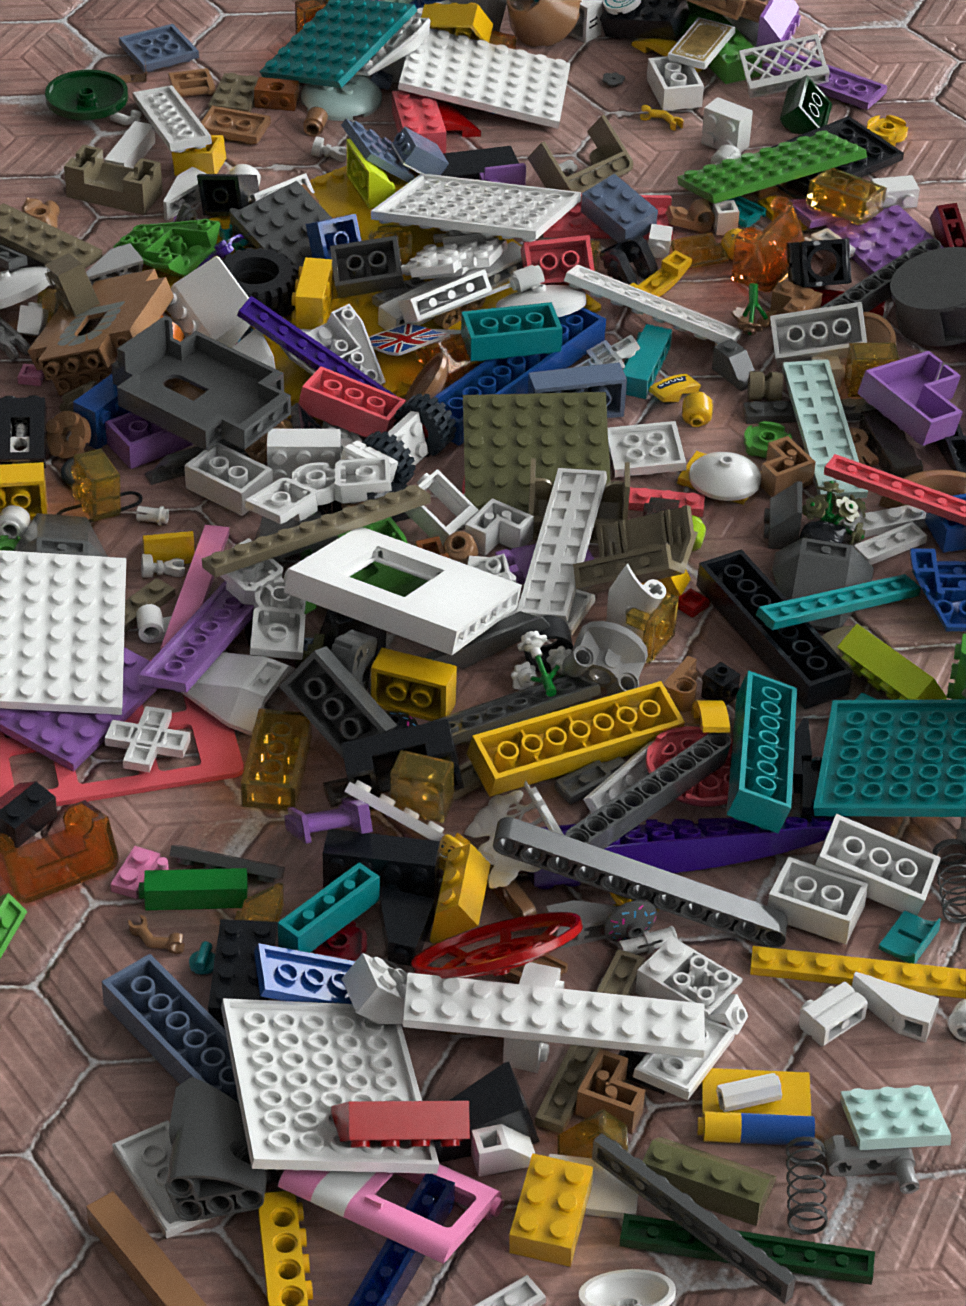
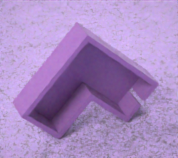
M930 351L866 370L857 393L868 404L874 406L883 416L890 419L899 429L905 431L922 446L945 437L953 436L963 414L960 409L948 401L953 398L961 375L948 365H943L940 376L936 380L943 361Z

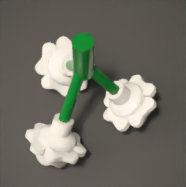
M530 631L522 635L521 643L517 645L518 650L531 653L532 658L536 659L541 677L536 676V667L530 666V663L525 661L522 664L515 665L514 671L511 673L512 687L520 691L534 686V683H541L547 696L552 697L556 695L557 691L552 679L557 672L561 675L566 674L562 664L563 660L572 650H565L563 646L551 649L549 651L550 656L546 659L552 669L548 674L542 662V652L540 650L543 643L548 641L547 636L540 635L538 631Z

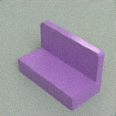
M525 163L485 167L484 173L479 174V180L488 181V179L497 178L500 183L525 185L526 165Z

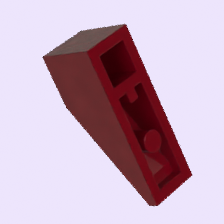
M957 203L937 205L929 217L936 239L944 248H966V230Z

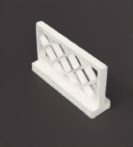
M818 34L739 50L750 99L785 92L789 86L806 75L816 85L829 82L830 71L828 65H826ZM815 41L816 48L813 52L804 48L806 43ZM790 46L797 49L793 56L784 52V50ZM772 50L778 54L774 60H771L764 56L767 51ZM801 51L809 55L805 63L796 58ZM754 55L758 59L754 64L746 61L745 56ZM781 55L790 60L786 67L777 63ZM812 58L821 62V66L815 68L808 64ZM761 59L770 64L766 71L757 67ZM793 62L802 66L800 71L797 72L790 70L789 67ZM773 66L782 70L778 76H773L769 72ZM753 71L762 74V77L759 80L751 81L750 75Z

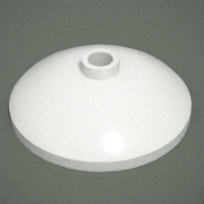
M713 452L700 457L691 465L689 479L692 486L707 497L723 501H735L747 498L759 489L761 485V472L751 460L742 455L732 452Z
M625 1269L603 1273L585 1282L579 1290V1303L581 1306H670L676 1297L675 1284L669 1277L658 1272L641 1269Z

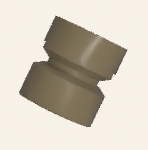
M749 371L748 401H762L763 398H766L768 402L782 400V372H769L767 375H764L760 371Z

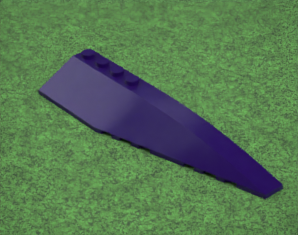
M835 816L812 817L811 822H808L805 818L787 817L779 833L763 830L756 825L745 821H738L734 818L698 819V824H694L693 821L687 819H674L672 824L658 822L657 819H646V824L636 826L606 847L605 850L671 873L702 870L756 860L825 841ZM843 816L854 821L850 816ZM576 824L559 825L565 836L568 829ZM544 869L535 873L527 872L532 884L540 889H550L558 884H565L566 886L581 885L579 881Z

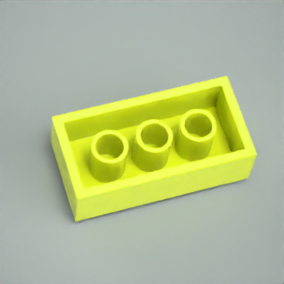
M856 624L837 646L842 653V660L849 665L853 673L859 678L862 675L867 678V683L875 690L880 691L882 689L887 693L886 696L890 700L947 699L945 693L932 676L859 624Z

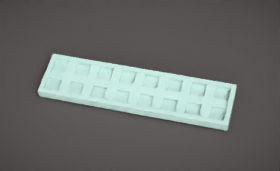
M829 360L783 362L782 371L805 452L816 461L813 479L815 486L833 481L839 484L838 488L844 489L842 493L833 492L837 496H846L849 499V495L852 494L855 499L867 498L868 490L824 475V468L834 454L859 462ZM816 489L818 495L827 494V491Z

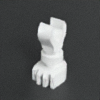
M316 137L311 155L320 157L321 154H324L326 157L330 155L337 161L345 162L347 150L346 147L342 146L331 147L329 144L324 146V138Z
M142 554V578H152L153 573H157V575L165 573L173 577H182L185 573L184 560L175 558L164 563L162 560H157V563H153L151 554Z

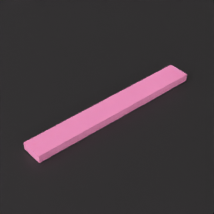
M204 526L160 650L206 602L214 576L202 568V558L210 556L214 552L224 551L229 537V527Z

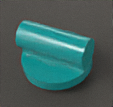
M202 942L199 951L194 952L189 958V967L197 974L213 972L215 953L211 951L213 946L210 942Z

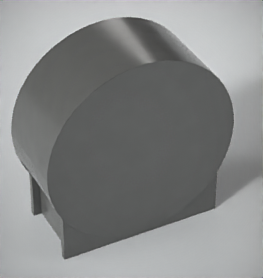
M947 247L931 250L913 257L900 266L891 279L890 289L897 325L902 335L915 343L928 346H948L966 343V248Z

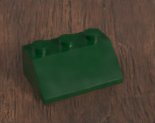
M806 75L788 87L780 115L781 123L795 134H805L825 126L828 123L832 102Z

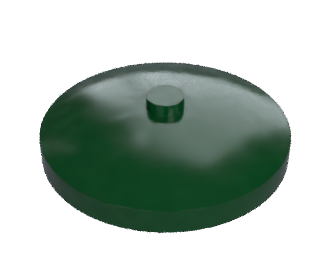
M77 70L54 78L45 89V99L48 108L59 116L74 120H95L111 116L120 111L128 101V88L124 80L115 74L101 70Z

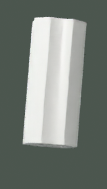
M775 1073L717 1085L716 1089L718 1103L723 1112L778 1101L782 1099L783 1095L779 1077Z

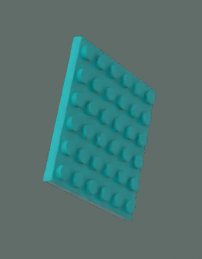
M329 0L328 4L319 10L310 22L304 24L303 29L298 34L292 36L290 42L285 47L279 49L278 54L273 59L267 61L259 72L265 78L299 81V83L342 88L418 10L414 4L390 1Z
M966 699L833 700L813 807L814 815L966 817Z

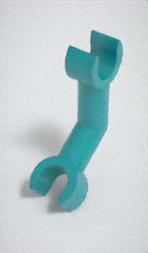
M231 224L228 229H222L220 225L219 236L222 240L225 239L227 241L233 236ZM243 239L231 245L235 251L246 250L243 247L249 242Z

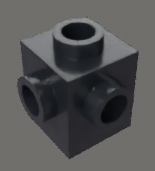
M723 662L708 668L702 676L701 697L706 700H722L725 705H728L736 699V694L740 688V674Z

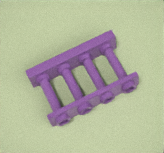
M354 797L341 798L342 805H339L338 809L305 814L291 807L288 808L289 815H284L287 832L290 831L294 837L305 844L311 843L310 833L347 826L361 834L373 832L369 804Z

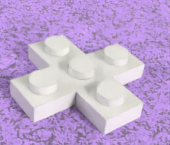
M632 335L612 346L607 340H604L587 350L586 352L590 358L575 367L620 362L621 367L624 368L625 365L622 359L632 357L640 347Z
M146 706L138 724L112 720L105 736V746L127 749L123 759L124 769L150 773L157 754L184 758L190 743V732L168 729L172 719V710Z

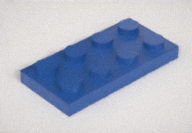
M260 943L256 946L254 955L260 997L293 1002L352 1004L342 978L356 961Z

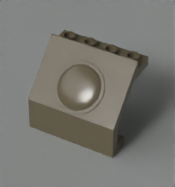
M685 505L682 508L667 509L647 516L619 520L620 522L615 521L612 524L603 526L598 525L596 526L599 558L573 564L576 589L591 594L609 590L626 564H629L640 583L652 579L658 580L684 574L698 533L693 528L691 507Z

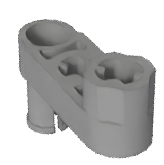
M843 1135L832 1136L823 1143L826 1150L825 1156L829 1172L834 1176L843 1177L896 1172L902 1193L911 1194L919 1189L920 1185L914 1170L916 1164L911 1147L859 1150L858 1146H851L849 1139Z

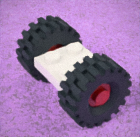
M419 393L416 396H412L396 411L397 413L394 415L396 421L391 430L388 432L384 431L383 433L376 431L362 441L367 447L370 446L398 461L392 482L403 484L409 482L415 474L413 473L415 465L424 457L437 455L455 437L456 427L453 425L456 422L455 419L450 418L452 415L451 411H446L444 408L446 405L443 402L439 404L438 398L433 397L430 399V394L422 396V393Z

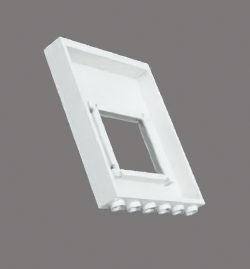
M364 527L348 532L288 568L284 575V582L286 583L284 593L449 655L455 654L515 610L522 587L521 584ZM376 561L428 580V582L406 597H402L350 576Z

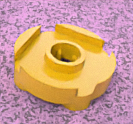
M880 115L870 118L867 122V129L893 146H896V143L902 142L907 137L908 127H906V122L899 117L886 115V118L879 119Z

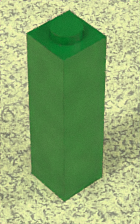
M247 868L145 870L144 882H139V899L145 900V911L248 908Z

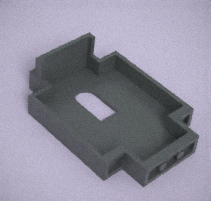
M163 316L117 348L118 360L111 364L113 384L117 385L118 406L205 450H208L221 439L245 450L291 415V395L284 392L283 372L198 331L193 332L180 342L173 338L172 319L167 316ZM177 378L206 392L193 401L165 387L163 383L168 379Z

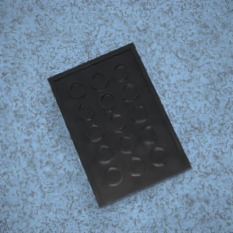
M849 116L785 141L794 142L802 136L811 137L816 135V132L828 131V133L837 135L839 138L846 139L848 142L866 149L867 158L797 179L811 187L815 194L830 191L902 161L904 157L902 151ZM792 180L787 182V184L804 196L812 193Z

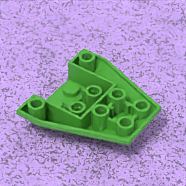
M201 219L140 224L135 226L126 236H123L113 248L130 243L144 260L143 264L171 276L185 277L194 271L215 250L214 246L217 243L220 222Z

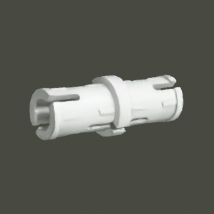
M669 926L654 932L644 931L637 938L618 941V948L633 954L643 952L650 954L654 953L655 949L664 945L671 937L677 940L678 937L675 928Z

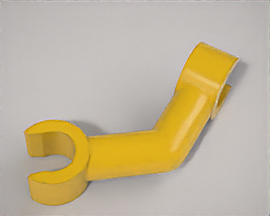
M648 105L641 106L642 111L649 112L647 114H640L641 120L647 121L651 117L662 118L670 124L671 130L676 131V125L683 129L684 120L682 118L674 117L665 110L651 109Z

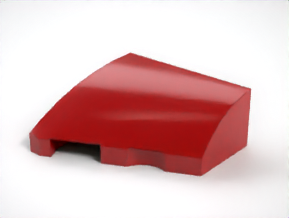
M438 102L446 131L461 130L462 137H481V130L454 106Z

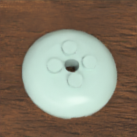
M354 75L342 88L306 84L301 92V103L307 107V111L312 107L323 108L328 114V120H353V116L362 115L366 117L374 113L382 103V93L379 86L367 76Z

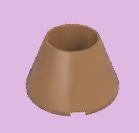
M506 0L512 32L522 43L535 48L536 46L544 45L548 47L564 39L572 31L579 19L580 2H582V0H539L536 5L530 8L534 0Z

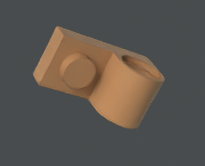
M706 199L695 200L689 210L680 206H668L665 212L670 225L709 234L715 220L711 205Z
M687 656L663 683L680 712L690 711L693 702L696 700L697 659Z

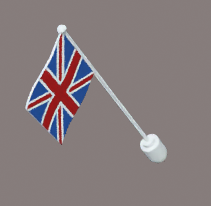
M529 265L512 272V277L509 278L510 283L492 289L490 292L422 320L404 323L370 336L369 339L372 347L388 355L400 356L450 337L449 333L436 332L414 324L510 287L514 291L517 290L518 293L532 289V286L545 281L542 269L539 265Z

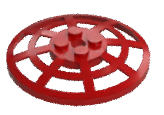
M547 912L502 920L465 931L428 947L414 957L411 966L413 973L436 975L442 979L473 978L493 974V976L505 975L510 972V969L539 959L571 941L582 931V921L579 915L571 912ZM560 926L570 928L559 936L552 935ZM548 927L541 935L512 939V932ZM500 935V942L475 949L468 953L459 949ZM446 954L456 957L442 968L428 967L430 963ZM463 962L466 963V966L456 967Z

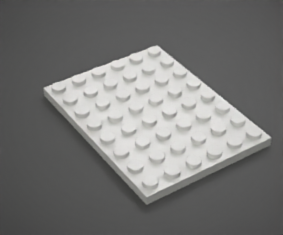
M429 28L427 38L415 51L406 56L398 90L558 129L571 63H567L562 59L547 58L542 54L527 53L521 49H511L505 45L490 44L485 40L469 39L465 35L456 36L445 30L438 31Z
M421 173L371 210V220H379V223L382 224L395 222L399 223L400 226L419 225L422 229L435 227L440 228L441 231L459 230L463 234L475 232L481 233L482 236L486 237L499 235L503 239L522 238L523 241L532 242L581 201V192Z
M0 550V708L122 715L126 558Z
M223 998L221 1010L252 1169L437 1174L439 1161L433 1141H430L429 1147H411V1141H400V1147H381V1142H370V1147L351 1148V1142H340L331 1114V1106L348 1101H422L401 1024H378L356 1013L353 1004Z

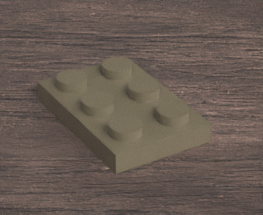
M224 73L209 103V110L212 106L251 113L254 107V88L258 77Z

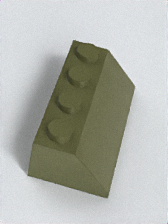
M664 1137L652 1140L643 1159L648 1168L656 1174L664 1176L672 1186L680 1192L688 1194L702 1208L754 1226L758 1224L777 1177Z

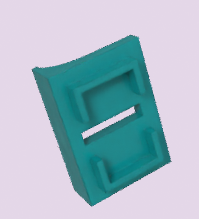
M904 910L881 941L878 949L907 963L916 964L939 932L941 918L937 921H928Z

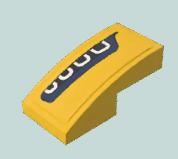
M679 374L660 380L650 386L648 391L662 402H679L682 394L699 392L701 384L688 374Z

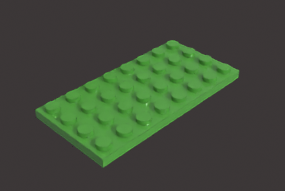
M819 131L811 137L802 136L794 142H782L774 148L766 147L754 154H742L741 158L725 159L721 164L705 165L701 170L685 171L684 175L677 176L678 185L715 204L867 158L866 149L859 147L857 144L839 138L837 135L828 133V131Z

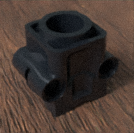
M849 238L786 243L787 263H789L788 281L802 287L852 283L851 263H849ZM816 252L821 254L824 261L823 268L818 274H815L811 267V259Z

